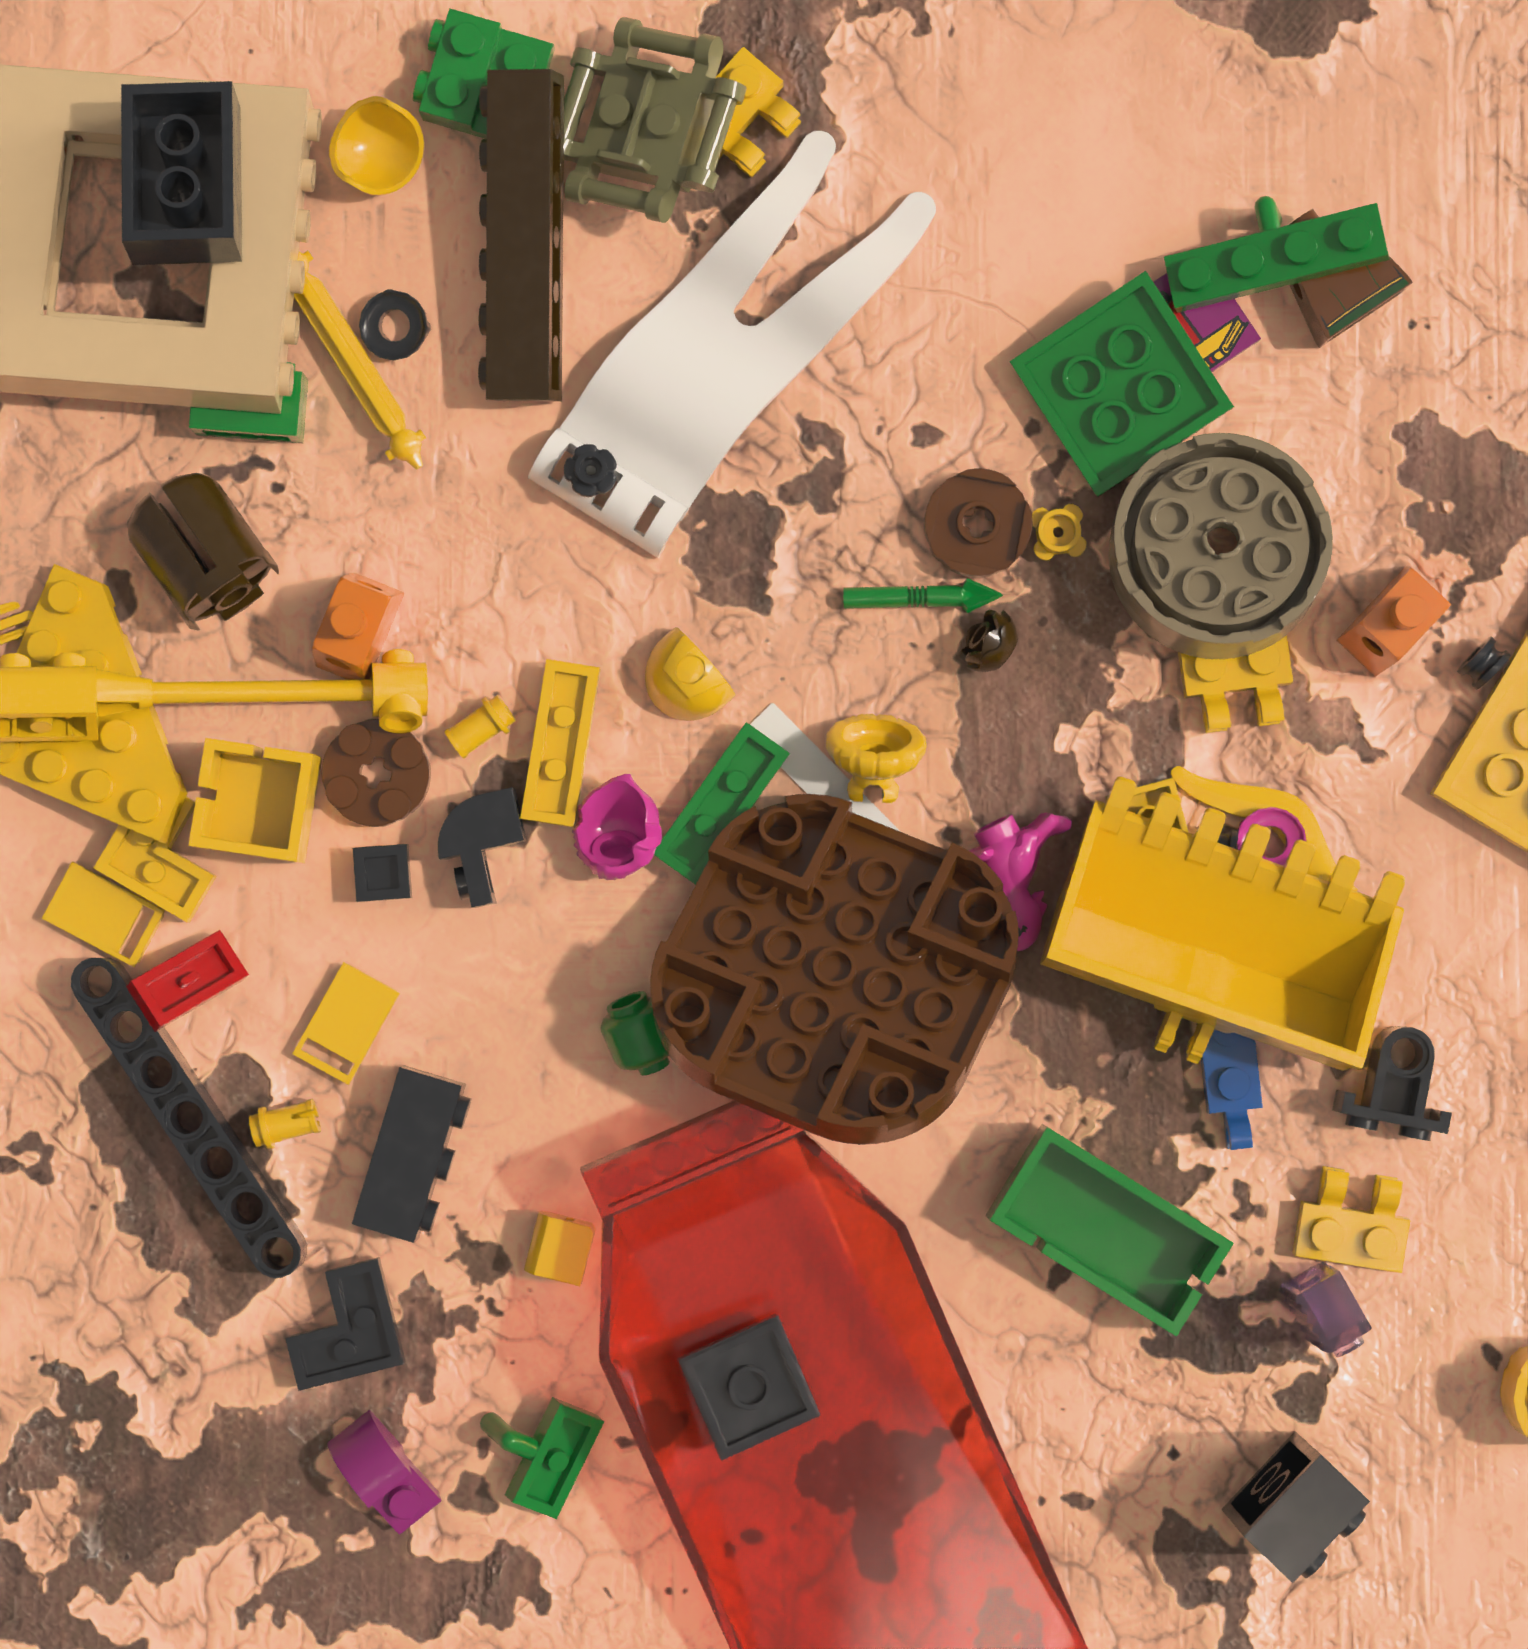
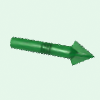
M968 578L963 585L927 586V588L921 586V589H919V586H916V589H913V586H910L911 589H908V586L843 587L844 609L908 608V605H911V607L913 605H916V607L922 605L924 607L927 604V607L963 606L965 611L969 613L1003 596L1000 592Z

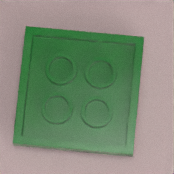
M1144 271L1010 361L1097 497L1136 473L1143 464L1162 449L1167 450L1182 443L1235 408L1147 271Z

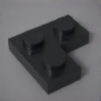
M380 1257L327 1270L325 1275L337 1324L289 1335L285 1338L298 1391L405 1364L406 1360Z

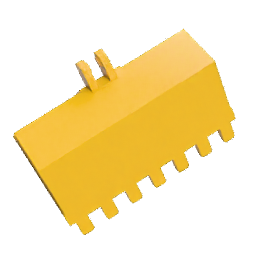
M1121 776L1117 777L1106 803L1095 800L1079 849L1056 904L1040 964L1154 1004L1155 1009L1166 1012L1155 1040L1154 1047L1158 1051L1166 1053L1168 1048L1172 1046L1182 1018L1198 1023L1194 1035L1190 1038L1186 1048L1187 1061L1198 1064L1215 1029L1223 1033H1236L1342 1071L1350 1068L1362 1069L1404 913V908L1396 905L1405 885V877L1387 871L1384 873L1374 897L1352 890L1360 870V861L1346 855L1341 856L1329 882L1307 874L1315 854L1314 844L1300 839L1296 840L1284 866L1262 858L1270 839L1271 831L1269 828L1258 824L1250 825L1240 850L1217 843L1225 823V813L1207 808L1196 833L1192 834L1172 827L1180 808V797L1167 792L1161 793L1149 819L1128 811L1136 789V783Z

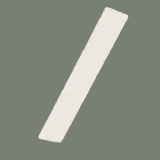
M771 703L750 724L790 753L781 768L807 794L828 795L852 802L853 813L900 831L864 794L863 802L849 799L847 785L850 780L774 703Z

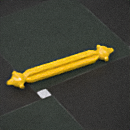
M308 250L304 253L299 251L298 260L305 262V283L303 293H294V299L377 431L390 438V449L385 451L388 459L391 461L397 458L398 460L406 461L416 470L423 466L420 455L421 441L426 439V436L421 429L417 432L406 429L405 413L322 281L308 273L309 262L314 258Z

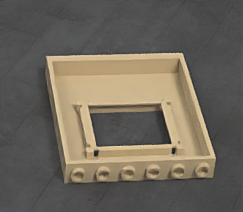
M0 64V392L281 414L283 396L292 395L294 384V366L287 363L288 345H297L299 337V312H292L294 293L302 294L305 283V262L298 260L300 242L308 243L311 227L310 210L303 209L305 191L314 192L316 182L315 159H309L311 141L319 142L322 126L321 109L313 108L309 89L233 83L241 108L242 262L210 263L203 323L55 311L74 155L121 159V84L217 81ZM75 135L82 136L84 141H75ZM64 147H67V153H66V154H65V151H64Z

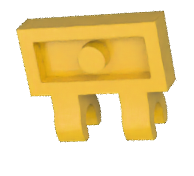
M742 47L716 76V78L722 77L737 81L747 88L743 103L735 107L719 159L725 154L744 173L753 178L766 163L763 159L765 153L750 140L741 136L746 128L758 115H761L780 134L788 138L801 124V121L798 119L800 113L787 101L776 96L784 87L783 80L745 47Z
M1287 635L1259 652L1238 658L1205 659L1178 652L1184 699L1201 698L1205 734L1227 731V728H1231L1225 693L1254 691L1258 727L1280 724V721H1284L1283 703L1278 686H1286L1293 683Z
M1322 1166L1317 1203L1302 1200L1300 1202L1292 1254L1297 1257L1402 1273L1411 1222L1407 1217L1395 1215L1401 1199L1403 1181H1399L1397 1177L1376 1174L1370 1211L1342 1207L1348 1188L1349 1172H1345L1341 1168Z

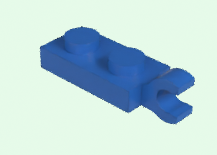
M1214 1029L1201 1058L1206 1112L1208 1114L1223 1112L1227 1149L1253 1148L1252 1132L1247 1110L1263 1108L1255 1040L1236 1033H1223Z

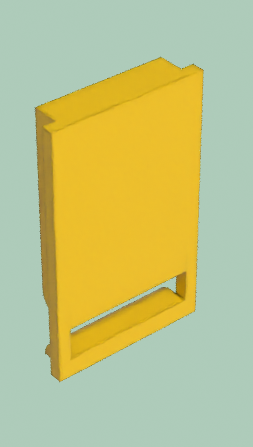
M72 861L41 919L130 966L136 967L165 916V910ZM146 906L155 912L134 952L128 958L119 952L143 907Z
M343 962L292 1054L343 1083L350 1085L400 993L354 966ZM307 1038L354 1063L350 1073L347 1075L302 1050Z

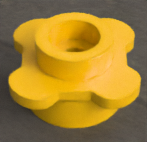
M1067 504L1063 509L1051 511L1041 507L1032 513V526L1036 529L1037 543L1034 545L1033 551L1039 559L1047 561L1054 555L1066 553L1071 557H1078L1085 551L1087 543L1081 536L1080 524L1083 513L1078 506ZM1056 527L1063 530L1061 537L1054 536L1053 530Z

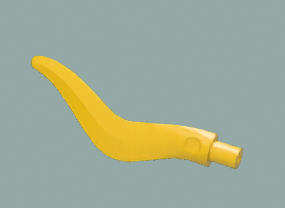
M1176 766L1171 770V777H1174L1175 783L1183 791L1200 802L1226 813L1246 818L1258 809L1275 807L1287 810L1293 814L1305 829L1307 842L1315 845V854L1307 874L1329 882L1336 864L1315 815L1301 799L1288 792L1276 789L1226 783L1203 778L1181 766ZM1267 826L1278 835L1286 846V838L1283 832L1277 827ZM1353 885L1352 890L1357 891L1358 889Z

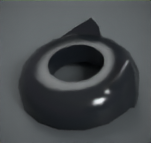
M387 289L371 298L363 308L359 322L361 338L367 348L378 357L389 360L408 358L417 352L431 331V325L427 321L426 312L419 301L408 293L393 289ZM400 310L407 315L410 329L405 338L395 342L388 339L383 333L382 322L390 311Z

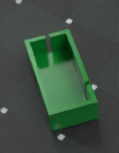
M1041 1124L986 1213V1217L991 1222L1030 1246L1034 1244L1037 1239L1036 1235H1038L1041 1239L1036 1247L1041 1253L1176 1337L1203 1295L1187 1284L1189 1278L1193 1274L1199 1280L1209 1285L1234 1244L1229 1239L1044 1124Z

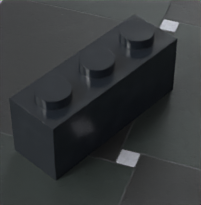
M406 1065L399 1067L353 1217V1225L415 1243L420 1238L421 1231L431 1233L440 1202L431 1200L437 1179L447 1181L456 1150L447 1148L453 1127L463 1129L471 1104V1098L463 1096L466 1087L465 1083Z

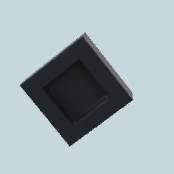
M409 844L353 848L356 902L412 898Z

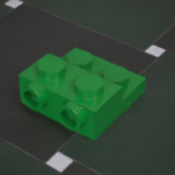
M449 8L446 21L436 19L433 24L428 50L436 52L431 71L421 70L418 74L413 92V101L421 103L419 113L423 121L487 139V117L482 116L479 102L482 84H487V70L549 69L555 50L554 44L502 29V25L499 22Z

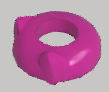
M1280 808L1258 809L1242 820L1238 827L1237 850H1240L1248 829L1252 824L1264 827L1273 826L1280 829L1286 838L1284 851L1277 857L1267 858L1263 856L1262 858L1283 866L1294 842L1299 839L1307 842L1305 829L1298 818L1287 810Z

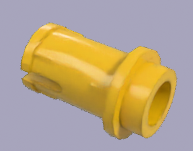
M499 695L490 700L485 696L481 699L483 703L481 707L453 727L444 731L453 747L463 759L501 731L505 734L510 732L508 726L514 723L516 719Z
M313 1099L267 1111L265 1107L258 1108V1114L249 1116L250 1131L256 1147L266 1145L267 1149H273L277 1142L321 1132L320 1121L315 1119L319 1117Z

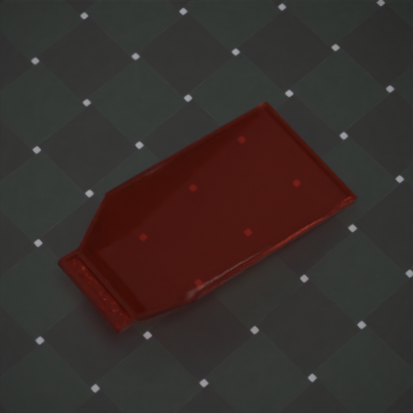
M731 1101L580 1167L583 1179L602 1219L599 1362L730 1649H1088L908 1228L894 1211L809 1132L736 1101ZM777 1314L821 1416L721 1461L677 1358L771 1315Z

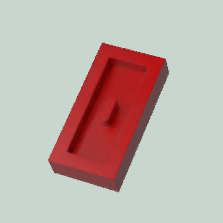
M218 930L133 979L126 988L154 1032H157L242 982L249 974L221 930Z

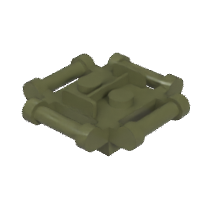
M622 17L618 20L614 29L613 40L615 46L611 56L601 55L586 48L576 47L571 58L570 65L574 67L564 98V160L575 162L577 165L575 170L571 171L566 179L564 188L565 198L567 201L583 205L589 201L642 212L645 213V217L648 220L666 223L672 215L679 191L689 193L690 189L709 193L715 191L719 175L715 173V169L735 107L743 103L747 88L743 84L731 79L716 78L723 55V41L721 37L703 33L697 38L643 27L640 20ZM639 48L694 59L695 63L692 73L677 71L670 65L637 59ZM594 75L603 76L604 80L584 143L573 141ZM599 173L655 185V188L647 192L598 181L597 179Z

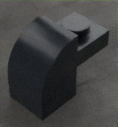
M512 787L466 799L450 812L439 833L438 857L440 860L461 857L462 866L454 868L456 885L460 899L470 898L472 908L497 904L485 851L527 842L523 820L520 819L521 811L516 789Z

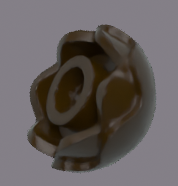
M987 610L985 611L983 622L970 627L966 634V647L958 653L960 658L967 663L965 665L966 668L978 672L995 671L1008 660L1018 642L1016 625L1011 616L1004 610L1001 613Z

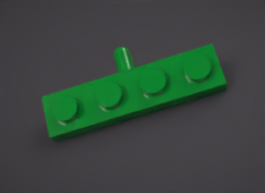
M1262 196L1255 202L1254 208L1259 233L1164 257L1173 304L1177 313L1390 260L1377 203L1281 227L1282 215L1276 202L1270 196Z

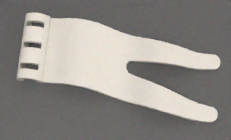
M813 131L806 135L791 160L773 182L723 234L688 275L643 317L613 349L594 374L560 428H557L545 443L529 472L528 479L659 558L673 530L683 520L696 497L741 434L763 409L822 351L910 255L935 216L936 204L933 198L924 192L909 194L875 231L821 272L768 318L756 326L743 325L735 317V308L811 199L835 153V140L829 133ZM584 444H594L597 449H607L612 453L617 463L614 474L618 483L603 508L593 503L596 495L593 497L580 496L572 490L571 482H568L564 476L561 482L551 477L556 464L565 451L574 455V450ZM588 466L585 471L588 475H593L596 473V468ZM652 503L660 508L644 534L635 527L647 506Z

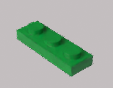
M746 722L665 834L661 844L656 847L654 856L696 885L709 861L708 850L716 837L731 821L753 807L790 753Z

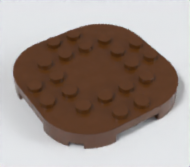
M795 794L784 796V803L772 805L759 811L754 806L731 821L716 837L708 850L709 861L666 942L660 941L655 953L651 969L650 992L654 1023L663 1047L675 1064L701 1086L828 1140L858 1145L879 1144L916 1133L940 1117L958 1096L1013 980L1018 948V921L1016 911L1012 910L1011 904L1003 891V883L983 860L967 849L952 842L949 849L945 850L852 812V802L841 798L819 794Z

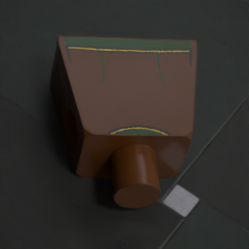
M1311 209L1290 224L1318 218L1319 216L1314 209ZM1390 257V260L1289 286L1314 341L1321 348L1403 293L1413 282Z

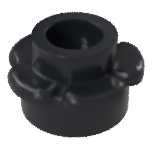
M584 444L574 450L572 458L566 459L564 477L568 482H571L572 490L578 495L593 497L594 495L607 493L616 482L614 470L617 468V463L612 453L607 449L599 450L594 444ZM588 466H594L596 473L588 475L585 470Z

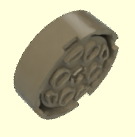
M1209 433L1193 436L1192 440L1177 444L1167 450L1162 449L1152 456L1136 472L1127 485L1120 500L1109 540L1108 557L1112 582L1123 607L1134 622L1144 632L1164 646L1189 656L1205 659H1231L1247 656L1275 644L1291 632L1304 618L1323 585L1330 566L1333 546L1329 512H1326L1322 500L1313 486L1314 481L1307 471L1279 448L1260 439L1234 433ZM1217 528L1228 529L1236 537L1237 547L1229 553L1217 555L1208 544V533Z

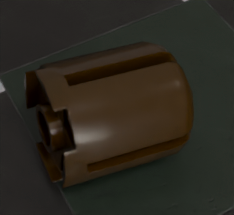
M197 472L175 476L162 483L161 487L217 567L212 570L208 568L168 510L161 503H158L150 492L136 505L127 521L128 537L130 543L179 611L180 616L189 629L199 631L200 628L195 621L207 619L220 613L224 621H227L248 608L264 594L259 584L268 575L270 569L272 568L279 574V568L215 479Z

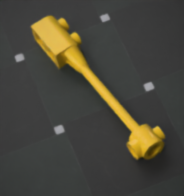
M404 649L389 650L382 655V663H371V679L153 682V679L99 670L97 666H86L85 657L77 653L57 655L53 659V667H31V660L27 656L18 653H9L0 657V742L98 740V717L153 707V704L371 701L372 717H379V726L391 733H407L418 729L422 725V716H427L428 712L426 662L414 663V655Z

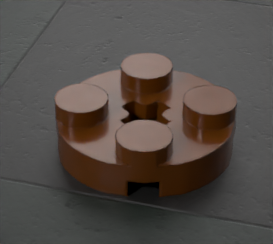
M967 469L947 479L931 496L924 517V532L932 555L952 572L966 577H989L1007 570L1024 552L1032 533V511L1023 493L1009 477L990 469ZM975 509L985 510V519L993 522L992 531H983L980 538L970 536V528L963 526V517H972Z
M368 719L346 726L332 740L324 755L321 774L328 801L345 818L364 826L386 827L405 819L410 813H413L421 806L430 787L431 765L423 745L411 732L391 733L379 726V719ZM375 758L385 759L383 767L391 771V778L389 782L380 781L377 789L368 787V778L362 775L363 766L372 765Z

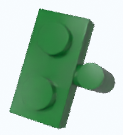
M554 1397L551 1398L533 1437L515 1431L494 1412L485 1414L480 1421L481 1429L503 1450L523 1457L504 1495L515 1504L557 1519L605 1421L592 1412Z

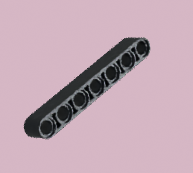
M89 958L80 962L75 967L71 976V988L74 996L255 1267L265 1276L283 1278L293 1273L304 1263L307 1256V1242L304 1235L166 1028L163 1027L154 1032L126 988L129 982L133 980L126 968L119 961L112 958ZM98 966L105 968L112 977L111 989L102 997L95 995L88 985V977L91 971ZM127 1011L135 1013L142 1022V1032L133 1042L125 1040L118 1031V1021ZM156 1056L165 1058L172 1067V1077L166 1086L155 1085L148 1076L149 1063ZM185 1101L195 1103L203 1114V1121L196 1131L184 1129L177 1119L179 1107ZM213 1147H222L231 1154L233 1166L227 1176L216 1175L209 1169L207 1157ZM243 1192L254 1193L262 1201L263 1212L257 1221H249L239 1214L237 1201ZM281 1237L291 1244L293 1258L289 1265L280 1266L269 1259L267 1246L272 1238Z

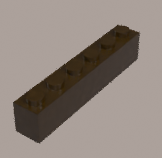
M552 69L487 70V84H482L479 96L481 114L483 117H487V139L481 140L479 148L480 166L483 172H487V194H482L479 201L480 222L483 227H486V248H482L479 254V274L481 280L486 281V303H481L478 316L480 333L486 335V357H481L478 367L479 385L482 390H486V400L562 402L564 75Z

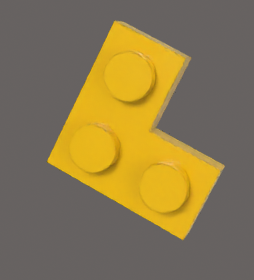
M187 796L167 844L118 825L94 866L95 870L189 923L217 877L215 874L171 850L194 810L195 801Z

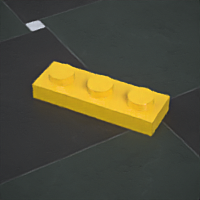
M546 659L520 819L575 828L600 667Z

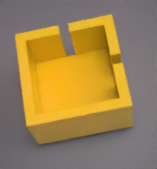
M205 738L198 786L217 790L215 801L196 797L188 846L305 863L321 757L311 753L265 747L263 757L266 759H261L263 751L261 747Z

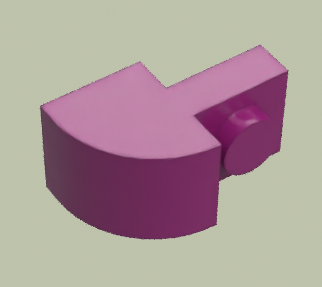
M370 1409L327 1443L334 1462L355 1493L368 1508L373 1506L399 1535L442 1501L439 1491L405 1455L400 1442Z

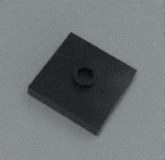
M777 1314L771 1315L677 1358L721 1461L821 1416Z

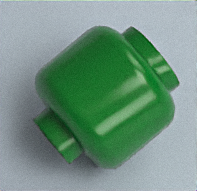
M638 991L624 995L610 1003L606 1009L608 1014L603 1019L600 1029L614 1063L622 1070H638L642 1076L654 1074L667 1067L670 1063L669 1054L663 1047L656 1030L651 997H648L645 991Z

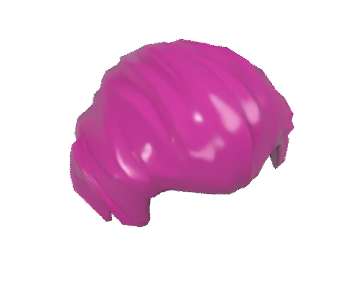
M625 773L611 778L593 789L583 802L578 805V822L572 830L573 838L576 841L573 846L578 850L576 854L583 861L584 865L589 867L593 874L598 875L599 879L616 880L626 878V876L635 873L641 867L650 863L656 847L661 844L662 840L659 813L653 799L637 785L631 774Z

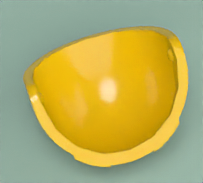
M372 96L358 100L346 110L331 137L329 157L335 174L341 180L365 193L385 195L401 189L414 177L423 158L424 138L419 123L410 112L384 97Z
M678 627L673 628L653 648L645 669L646 690L653 704L667 716L684 721L700 720L718 712L736 696L731 686L715 666Z

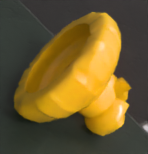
M859 714L856 717L851 716L835 722L826 733V749L829 755L841 769L853 775L848 782L847 792L849 799L856 802H863V790L868 785H879L882 788V803L895 802L898 798L899 786L894 778H898L916 768L919 761L925 755L927 746L926 737L917 726L900 718L896 719L892 715L879 714L875 716L874 714Z

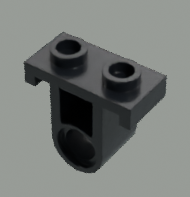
M1391 1026L1382 1030L1375 1038L1371 1048L1361 1105L1354 1104L1355 1093L1336 1089L1332 1111L1347 1114L1345 1125L1377 1131L1379 1121L1399 1124L1398 1135L1419 1140L1431 1141L1432 1131L1448 1134L1452 1116L1451 1112L1431 1108L1429 1119L1423 1118L1435 1060V1049L1431 1039L1423 1031L1413 1027ZM1406 1038L1413 1044L1415 1056L1407 1067L1398 1068L1392 1061L1391 1049L1398 1040Z

